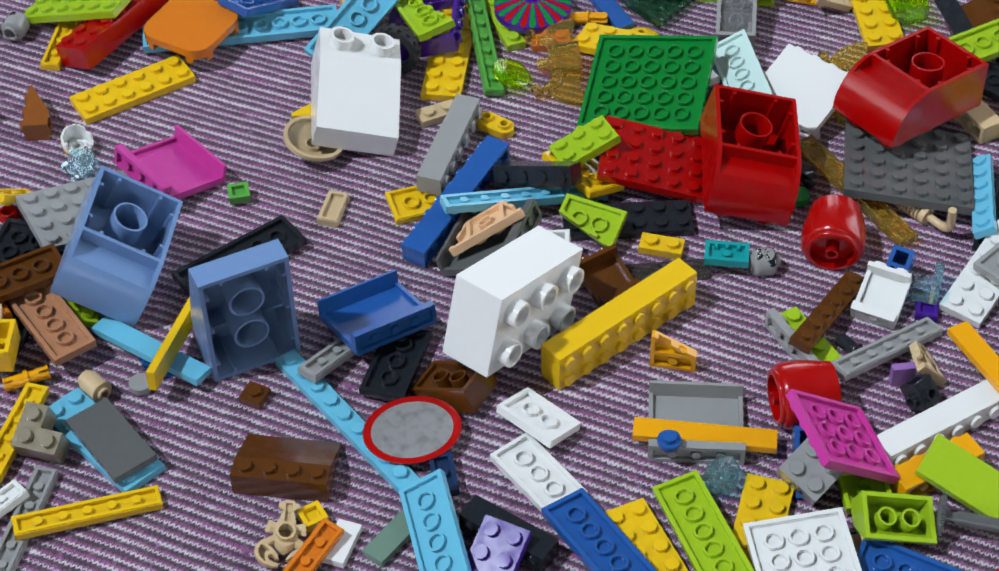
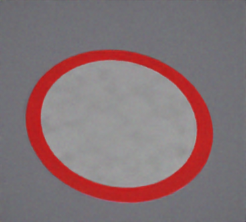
M427 396L404 397L384 404L370 415L363 428V440L368 450L382 460L398 464L420 463L436 458L449 450L460 436L462 423L458 412L451 405L440 399Z

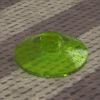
M499 59L492 67L495 78L509 88L522 89L530 82L529 71L524 65L513 59Z

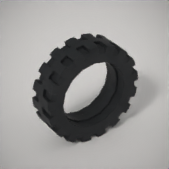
M391 23L390 25L383 24L381 28L378 27L373 34L385 33L393 39H400V43L406 47L409 53V58L401 61V76L406 75L407 72H412L422 54V51H420L422 47L421 43H418V37L414 36L410 29H405L403 25L397 26L396 23Z

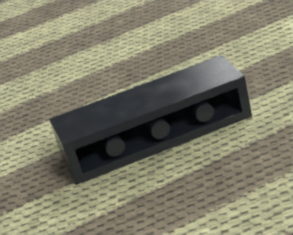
M503 161L493 165L494 187H573L582 183L581 161Z
M475 495L459 514L460 529L468 536L476 537L485 514L531 531L533 534L521 560V563L530 570L545 571L559 554L558 538L478 495Z

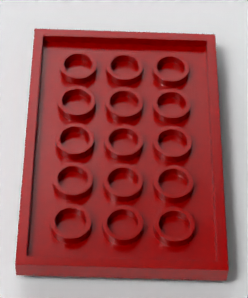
M612 116L606 117L607 122L617 132L622 142L600 154L596 180L682 200L689 199L691 202L704 204L701 137L683 135L677 131L672 133L664 131L660 127Z

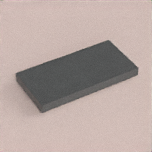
M107 397L65 420L67 427L115 484L157 460L156 453Z

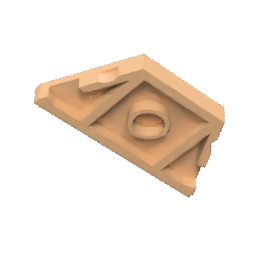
M502 200L467 220L456 237L458 244L450 246L449 251L455 257L476 244L480 245L495 233H502L509 225L524 218L526 214L520 207L516 209L513 204H508Z

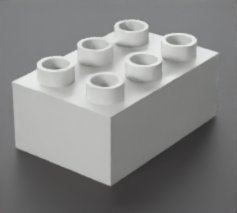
M537 226L457 274L443 353L487 378L504 366L508 368L513 367L521 355L530 348L536 350L541 348V344L546 342L548 336L559 330L562 332L570 327L576 315L575 307L571 306L573 293L578 290L584 279V270L579 268L583 249Z

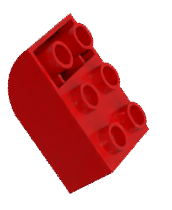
M927 26L873 50L862 57L850 69L840 84L832 108L847 117L852 125L862 127L875 136L881 145L891 148L898 147L903 142L922 133L929 132L932 128L951 119L958 118L961 114L980 106L989 63Z
M715 84L700 117L704 211L722 217L733 216L755 220L761 224L772 223L787 226L797 200L802 165L796 99Z

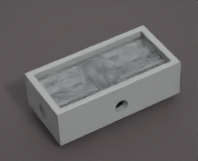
M717 0L716 36L718 37V42L745 29L755 50L757 0Z

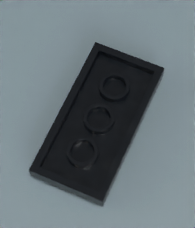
M422 329L377 348L359 387V394L390 402L407 397L431 342L432 331Z

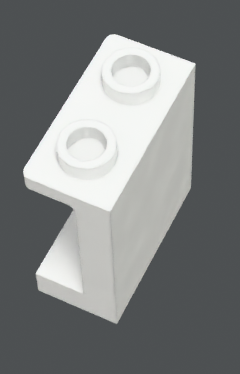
M869 261L867 272L856 300H853L850 308L851 317L894 330L912 284V274L903 268L894 269L888 267L880 261Z

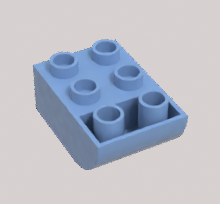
M101 165L83 198L49 292L135 327L162 270L183 201Z

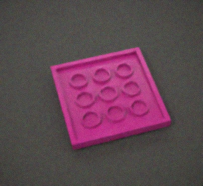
M790 389L785 395L790 403L791 410L796 414L800 422V427L805 431L809 439V444L814 448L819 458V463L824 468L892 484L899 480V474L861 407L795 389Z

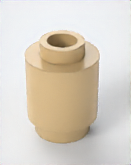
M85 370L78 377L80 389L95 402L110 396L111 384L96 371Z

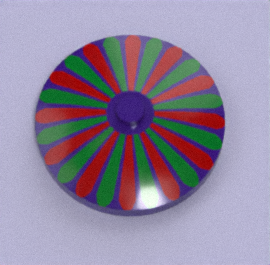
M494 0V13L497 20L504 27L523 34H542L553 31L567 22L571 15L572 3L571 0Z

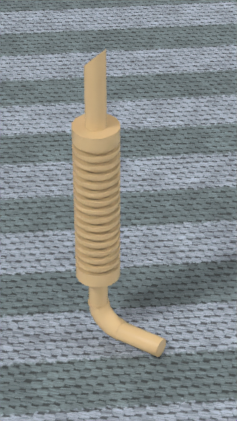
M894 204L923 225L929 222L943 232H950L955 228L957 214L955 207L948 209L947 222H944L934 216L935 210Z

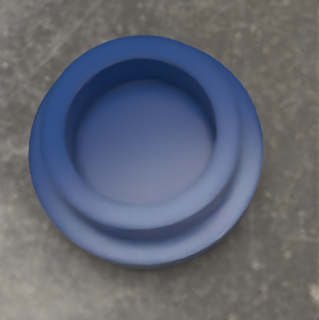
M664 430L658 434L657 443L664 452H674L681 445V436L674 430Z

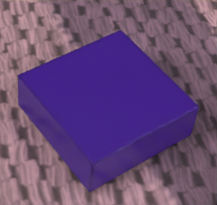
M916 299L914 320L919 321L929 317L937 323L939 302Z

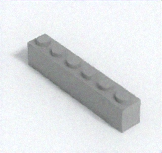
M460 94L455 95L416 175L417 191L434 195L442 194L447 183L450 182L451 174L456 172L457 161L462 159L463 149L469 144L470 134L474 133L476 129L477 119H481L483 108L480 107V98Z

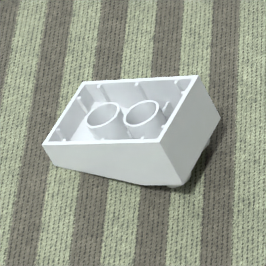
M341 26L334 27L333 29L320 27L311 62L312 145L394 156L399 139L400 39H393L385 33H375L373 35L355 33Z

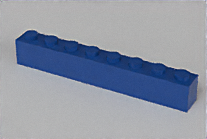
M487 135L483 142L477 145L475 152L468 156L464 166L457 170L453 180L447 183L441 195L485 191L494 180L493 165L510 159L509 143ZM438 195L431 208L425 211L420 222L414 225L409 236L403 239L401 243L403 259L426 268L444 245L461 213L445 214L440 204V195Z

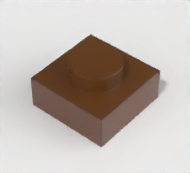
M250 381L239 395V403L260 410L271 395V389Z

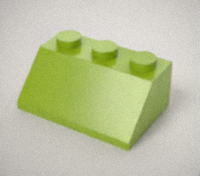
M861 490L850 501L852 524L864 540L926 545L937 544L932 496Z

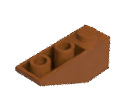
M29 85L28 94L24 96L26 106L22 108L23 121H20V131L24 133L26 141L51 140L53 125L49 110L34 87Z

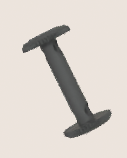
M947 494L940 496L935 513L937 537L941 538L943 526L946 523L999 533V518L962 511L952 512L946 509Z

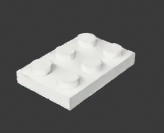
M529 387L497 405L496 409L499 415L548 448H552L580 430L581 426L580 421Z

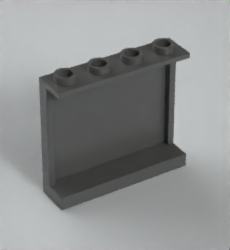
M527 199L522 208L526 214L524 218L509 225L502 233H495L488 237L484 243L476 244L453 257L449 248L458 244L456 237L462 230L464 223L481 212L461 213L435 259L442 275L456 276L537 227L542 213L536 200Z

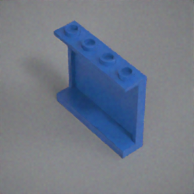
M396 269L317 300L320 320L357 356L437 323L435 304L431 300L421 303L398 282Z

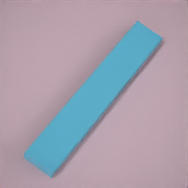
M108 316L103 317L91 327L93 334L150 363L162 342ZM179 351L168 372L198 386L212 373L210 366Z

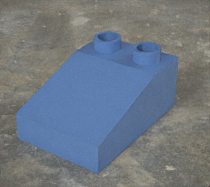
M279 239L188 269L191 318L196 344L206 365L211 367V375L215 382L272 363L276 358L292 349H295L298 353L301 352L289 257Z

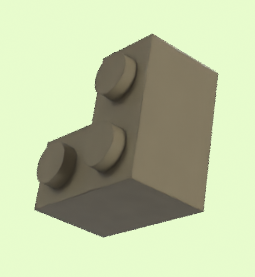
M27 401L10 445L19 455L63 465L71 442L63 433L52 431L57 415L49 406Z

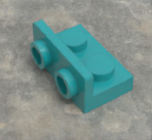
M706 240L704 265L748 268L750 243Z

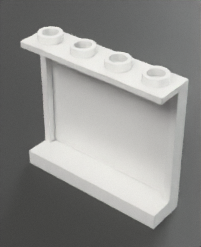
M788 44L764 75L773 95L796 99L799 134L816 143L820 138V128L835 111L832 108L838 88L848 72L839 69L833 63L821 60L817 55L805 52L799 46L795 47Z

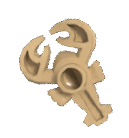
M285 500V502L279 503L278 508L283 511L279 521L269 520L265 529L266 533L273 535L261 539L255 544L254 555L257 562L264 567L274 569L279 566V563H276L279 561L278 554L272 547H275L282 555L291 552L285 562L289 563L304 543L298 537H306V524L296 525L294 512L300 510V504L295 503L293 500Z

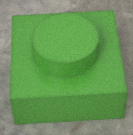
M248 181L227 184L230 205L251 202Z

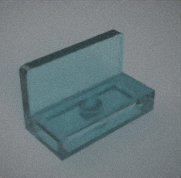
M936 262L934 276L915 274L910 300L937 305L945 263Z

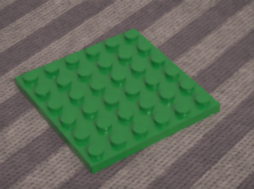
M600 35L577 126H584L591 122V120L603 115L605 119L607 116L660 127L662 130L672 133L677 131L683 135H699L700 117L705 108L718 37Z

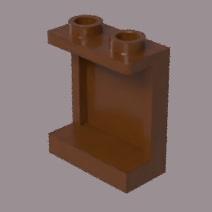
M616 244L604 246L598 252L590 256L585 255L580 260L579 268L584 270L582 283L599 308L641 282L638 277L635 279L632 277L618 256Z

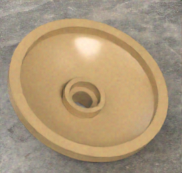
M311 116L296 117L290 120L284 128L283 140L285 145L291 152L302 159L324 162L338 157L343 149L312 145Z

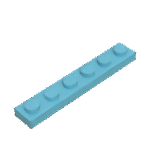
M990 153L979 155L972 159L974 193L972 229L975 239L997 234L993 159Z

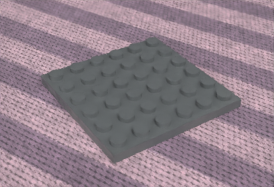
M846 117L844 128L843 195L948 212L950 207H955L959 214L972 215L974 211L970 135L961 132L953 133L941 129H931L929 132L922 133L903 142L898 147L891 148L881 145L875 136L862 127L852 125Z

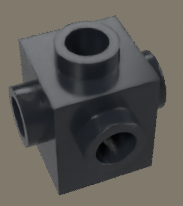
M930 374L914 375L899 387L911 411L923 412L935 406L942 399L938 387Z

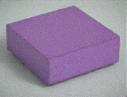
M915 363L891 364L888 379L890 386L902 385L912 378L916 373Z

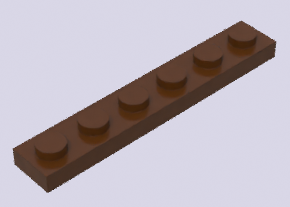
M847 270L793 333L788 344L809 354L857 297L864 278L857 273Z

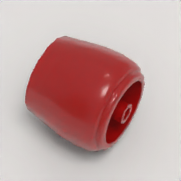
M830 194L818 198L811 205L802 227L801 250L804 256L813 265L824 270L838 271L856 264L864 254L866 243L864 217L859 204L852 198L844 195Z
M783 361L775 364L768 372L767 393L771 413L776 424L784 429L793 430L794 426H800V422L796 414L791 410L790 403L785 396L790 389L842 402L838 376L831 361Z

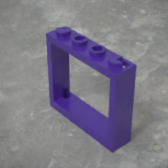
M422 0L425 5H431L435 11L453 8L452 19L456 27L450 29V34L434 36L427 41H418L422 47L420 50L422 51L421 57L459 51V43L462 42L461 30L464 28L462 18L465 17L464 6H466V0ZM393 7L390 11L388 25L391 23H396L397 26L404 25V20ZM400 43L401 61L409 58V53L402 43Z

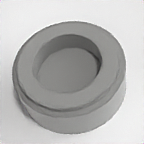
M145 373L135 374L129 379L128 384L132 394L144 396L151 391L148 387Z

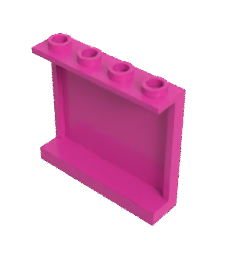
M178 124L175 125L174 136L130 151L123 144L115 146L114 164L130 178L179 200L223 184L226 181L227 166L224 162L219 160Z

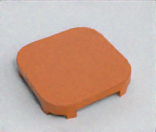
M169 0L144 25L145 39L148 42L149 48L155 50L159 46L184 55L186 62L192 64L194 63L193 60L207 58L209 61L214 57L213 50L229 34L233 33L236 35L239 31L238 13L219 5L214 0Z

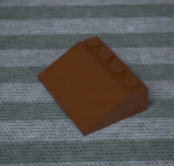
M248 434L235 456L231 469L230 479L233 493L307 501L318 500L319 502L328 503L342 443Z

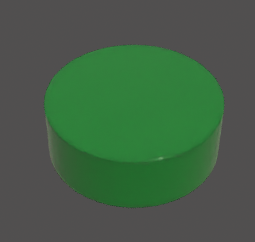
M799 186L795 206L801 207L809 203L810 192L808 189Z

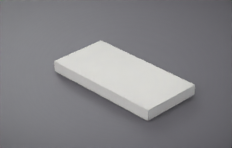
M527 433L522 434L490 454V460L540 512L541 508L580 488H583L588 493L535 438Z

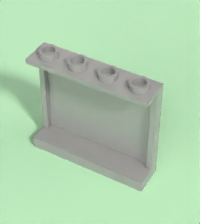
M650 380L648 418L744 427V384ZM649 439L648 461L744 465L746 443L681 440V445L676 451L667 453L660 449L657 439Z

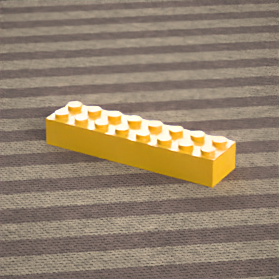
M678 257L541 344V375L560 391L566 386H571L583 375L589 374L600 364L606 363L617 353L623 352L629 345L640 341L652 330H657L669 319H674L677 314L685 309H689L695 303L697 272Z

